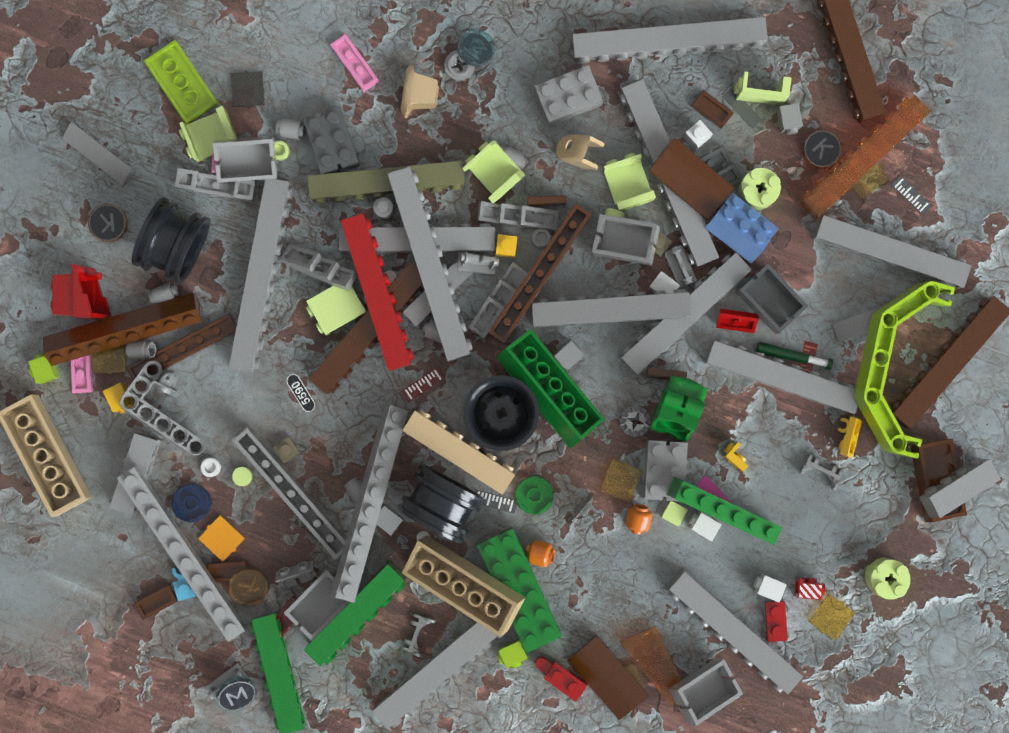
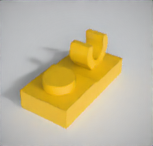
M850 417L849 420L841 418L840 421L846 422L847 427L845 429L838 428L839 432L846 433L844 439L839 444L840 454L853 458L862 420L855 417Z

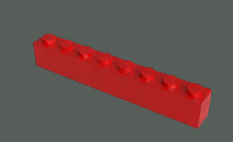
M362 213L341 220L342 227L388 371L412 365L411 360L414 359L411 348L407 349L405 343L408 337L405 329L401 330L399 322H402L400 312L394 309L393 304L396 303L394 293H389L387 287L390 281L387 273L383 274L381 268L384 266L381 254L377 255L375 249L379 246L376 237L371 236L369 230L372 229L370 218H365V215Z

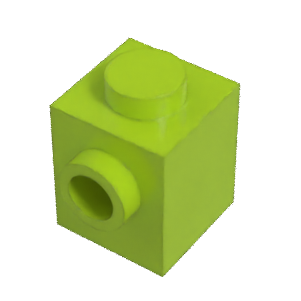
M44 353L35 355L34 360L28 361L30 365L28 367L29 373L34 378L36 384H44L60 378L57 366H51Z
M520 638L498 647L499 653L496 654L500 664H505L506 668L511 667V669L521 666L522 661L528 659Z

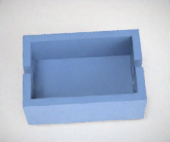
M733 192L705 227L751 264L763 252L779 229Z

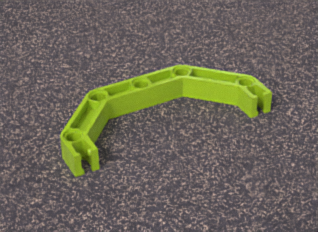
M935 281L919 282L879 308L871 316L854 398L879 445L885 452L918 459L919 453L905 450L907 441L909 444H916L918 447L922 444V439L904 435L882 395L897 326L929 304L938 307L951 306L952 301L940 299L938 296L939 293L953 295L955 287Z

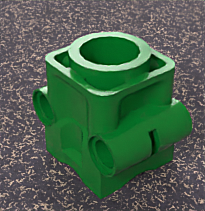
M671 376L665 384L660 401L655 408L650 429L659 433H668L680 441L687 442L691 434L696 431L698 421L704 410L707 388L692 379Z

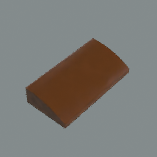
M676 138L668 143L648 170L706 220L710 219L734 189L733 186Z
M953 438L922 443L920 447L916 445L910 446L911 452L919 453L918 459L913 458L920 496L925 494L924 491L929 487L941 484L940 480L955 475V471L958 470ZM921 502L925 522H938L967 515L966 506L963 503L941 518H930Z
M597 634L567 660L618 720L626 716L649 697L644 688Z

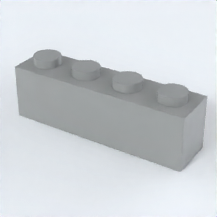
M134 433L130 437L128 453L124 455L121 462L123 466L122 471L118 473L115 484H117L115 492L113 491L109 498V503H111L109 508L129 515L137 514V507L117 478L137 465L148 481L161 440L140 433Z
M980 457L970 462L971 465L956 470L955 475L952 477L949 476L940 480L941 484L926 489L924 491L925 494L919 498L929 517H943L1001 480L990 459H981Z

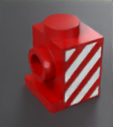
M796 576L795 597L822 600V595H825L826 590L824 583L817 582L815 578H805V581H803V578Z

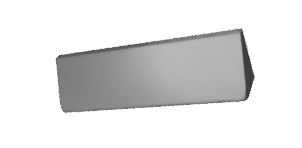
M73 122L69 124L62 139L124 186L135 170Z

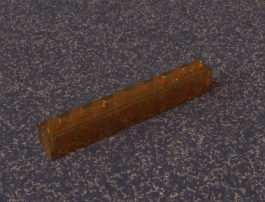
M916 95L910 99L906 97L898 104L901 108L896 112L892 110L885 117L887 121L883 125L878 123L871 130L873 134L869 138L863 137L857 143L859 147L855 151L851 149L843 156L845 161L841 164L837 162L829 170L831 174L827 178L823 175L815 183L817 187L813 191L809 189L801 196L803 200L799 204L814 220L826 212L931 112Z

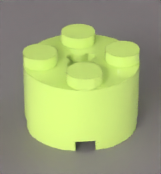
M755 168L739 183L738 194L740 199L753 209L761 210L777 200L781 191V182L779 177L771 170ZM757 186H760V187H761V190H763V191H761L760 193L757 192V191H758Z
M883 557L876 559L867 567L865 582L874 594L885 599H897L906 594L910 585V574L908 568L901 562ZM890 576V579L885 581V577Z

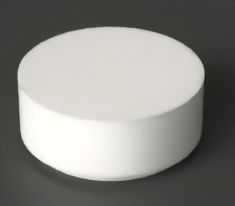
M210 457L202 461L200 469L205 476L213 477L219 474L221 464L218 459Z

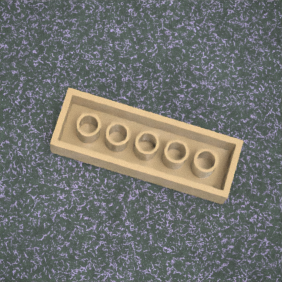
M31 394L0 411V422L51 517L59 516L92 498L87 485L39 395Z
M420 410V412L414 411L403 428V432L503 495L515 476V473L512 472L514 470L513 467L505 462L501 465L496 461L497 457L489 452L486 454L479 451L481 448L479 445L472 441L468 444L463 440L464 436L457 431L451 433L446 430L448 426L443 422L437 420L435 423L430 419L432 416L424 410Z
M428 535L417 541L402 574L499 637L509 630L525 600L524 596Z

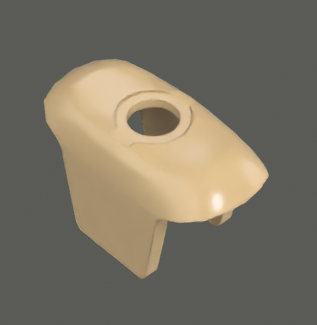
M413 62L406 69L402 93L401 112L405 118L414 109H434L437 107L439 92L437 79L416 73Z
M567 135L559 140L556 147V156L560 161L582 169H597L598 165L584 159L588 146L592 148L604 147L605 143L590 135ZM572 141V146L567 151V146L569 142Z

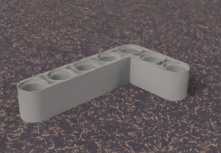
M147 362L119 401L120 408L188 455L197 456L204 451L205 445L200 438L143 400L154 384V381L158 379L162 372V367L158 362ZM155 366L157 374H148L147 367ZM136 382H143L146 385L145 391H138L135 387ZM127 397L134 400V406L131 408L126 407L123 403V400ZM141 409H148L151 413L150 418H142L140 415ZM158 420L166 421L167 428L165 430H160L157 427ZM175 431L183 433L182 441L174 439L173 434ZM191 442L199 444L200 449L198 452L190 450Z

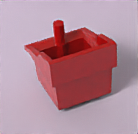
M70 264L72 274L53 275V280L51 281V289L53 291L51 309L53 315L93 320L111 317L107 298L103 297L99 280L102 279L101 272H96L94 268Z

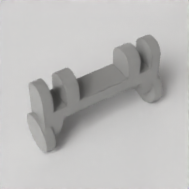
M809 454L799 474L803 475L804 472L817 470L828 476L832 485L831 490L835 491L840 483L839 480L843 470L839 469L838 473L835 474L836 466L833 465L829 471L817 465L820 458L815 457L813 462H811L813 455Z
M414 613L413 617L418 618L419 621L411 620L410 624L417 626L412 640L404 639V643L410 646L402 645L401 649L422 658L424 654L421 653L417 644L420 630L427 624L435 623L436 620Z

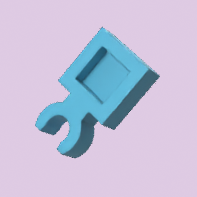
M177 567L173 568L172 573L178 578V581L173 582L177 600L181 601L195 597L196 594L184 576L178 572Z

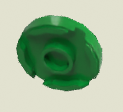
M530 476L519 483L515 496L520 509L525 513L537 515L549 509L553 502L554 493L547 480L539 476Z

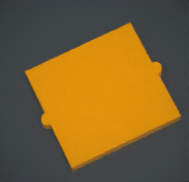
M221 515L211 525H208V529L198 538L222 562L232 552H235L238 545L245 539Z

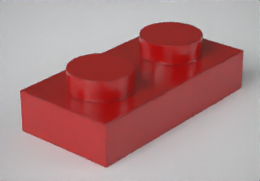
M720 308L716 328L755 333L759 314Z
M785 601L764 602L767 641H788Z

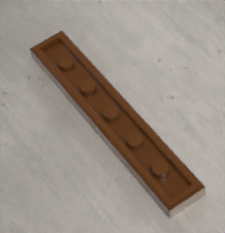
M228 313L157 350L153 358L138 360L126 368L133 381L149 361L158 362L163 371L234 334L237 325L231 314ZM148 366V374H157V368L155 366Z

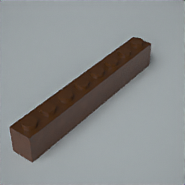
M817 0V6L819 10H822L824 16L823 24L825 28H828L830 34V45L834 46L836 52L834 55L837 64H840L842 70L840 73L841 79L846 83L848 89L846 91L849 101H852L854 107L852 109L854 118L858 119L859 123L881 117L886 111L849 0Z
M575 203L489 330V335L503 344L507 342L591 218L592 213Z
M412 261L409 262L388 287L389 293L393 292L396 303L393 304L395 311L399 310L401 316L403 314L402 309L407 304L411 305L417 298L415 294L419 290H424L418 268ZM369 310L309 378L325 394L329 395L330 392L334 394L341 386L339 382L343 377L347 379L353 372L351 368L356 363L359 365L366 357L364 353L369 348L372 350L379 342Z
M193 292L43 337V352L50 365L54 366L202 322L200 305Z
M995 296L983 298L978 304V310L975 313H970L965 319L967 321L966 324L955 330L953 339L943 344L940 348L941 353L930 359L928 362L929 367L925 371L922 370L915 377L917 381L912 386L909 385L903 391L904 396L900 400L897 399L890 406L897 422L905 429H912L1009 316V308Z

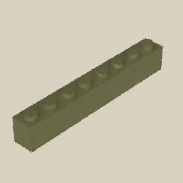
M453 161L307 176L309 199L315 202V204L327 203L326 200L345 202L346 198H353V200L358 201L364 200L367 196L379 199L387 194H392V197H395L388 173L410 167L412 172L416 171L419 180L416 186L418 190L422 189V192L430 190V193L442 192V189L450 188V191H459L461 187H465L462 169L463 162Z

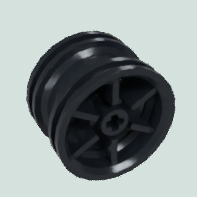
M165 197L160 198L149 212L139 232L132 253V265L137 267L141 265V269L145 271L150 270L152 266L165 272V280L171 282L174 279V284L180 286L189 276L199 257L210 229L211 219L207 216L202 218V215L198 212L193 213L191 216L178 211V204L172 201L169 203V199Z
M506 375L489 377L479 382L470 391L464 406V421L471 437L480 445L495 451L512 450L526 443L537 428L539 420V406L532 390L524 382ZM497 390H500L502 392V396L500 398H497L495 396V392ZM515 397L520 398V404L515 405L513 399ZM483 402L487 404L485 410H481L479 407ZM501 408L506 409L507 416L502 417V419L497 418L496 411L501 410ZM517 417L523 418L522 424H517ZM484 422L490 424L489 429L485 430L482 427ZM502 429L508 430L507 436L503 437L501 435Z
M420 464L418 467L421 469L420 474L415 473L414 475L418 480L417 486L411 496L403 495L402 501L404 503L403 505L398 504L397 509L437 534L463 544L464 538H462V535H467L469 532L465 528V523L472 511L480 512L481 507L479 504L480 502L485 503L486 499L446 475Z

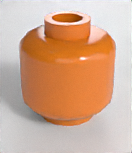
M634 504L627 511L625 525L631 529L632 533L642 534V532L650 529L653 514L648 506Z
M536 539L531 545H527L525 555L528 556L530 564L545 568L553 563L556 551L551 543Z

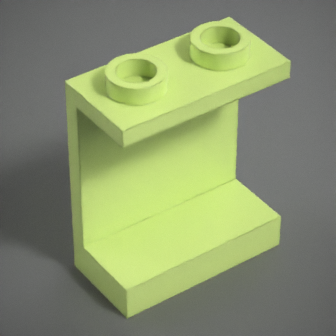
M744 72L734 85V94H737L736 100L782 106L789 98L791 77H783L776 85V91L747 88L749 72Z
M223 106L215 108L217 113L187 125L184 122L179 123L181 126L179 133L183 141L186 140L189 146L186 147L187 153L190 158L197 162L212 157V153H214L213 142L215 140L238 139L227 110Z
M495 140L490 143L486 141L478 148L480 152L476 156L472 154L465 161L467 165L462 168L464 171L470 169L492 195L488 199L493 204L525 176Z
M628 154L624 156L623 160L618 162L617 159L610 160L603 167L616 210L621 212L654 201L656 198L654 190L651 191L644 172L641 154Z
M332 286L306 301L309 305L306 307L311 317L315 316L318 321L316 326L321 334L325 333L327 336L331 334L330 332L359 316L362 317L367 312L353 286H351L349 291Z

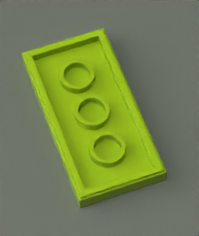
M173 40L143 60L186 124L193 122L219 104L176 40Z

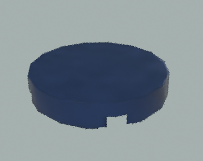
M187 484L177 489L171 504L173 512L179 519L192 523L200 521L207 516L212 502L210 494L204 487L198 484Z

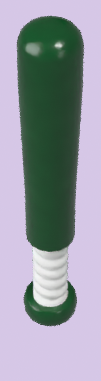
M758 342L756 345V352L805 364L820 365L827 370H831L833 366V359L831 358L827 360L816 358L806 353L764 342Z

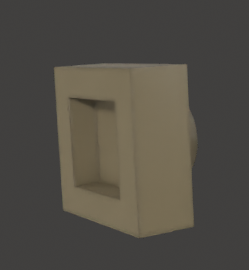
M660 231L657 245L653 244L656 249L655 254L659 258L673 243Z
M287 437L273 447L284 464L301 453L290 437Z

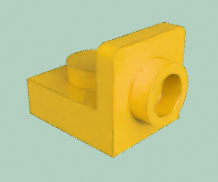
M730 442L724 449L725 454L723 457L740 472H744L748 467L745 463L746 459L739 453L734 454L741 444L739 442Z

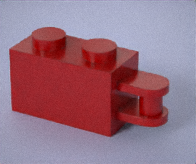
M544 656L536 658L535 665L537 669L544 673V679L576 702L587 687L586 681L556 659L551 662Z

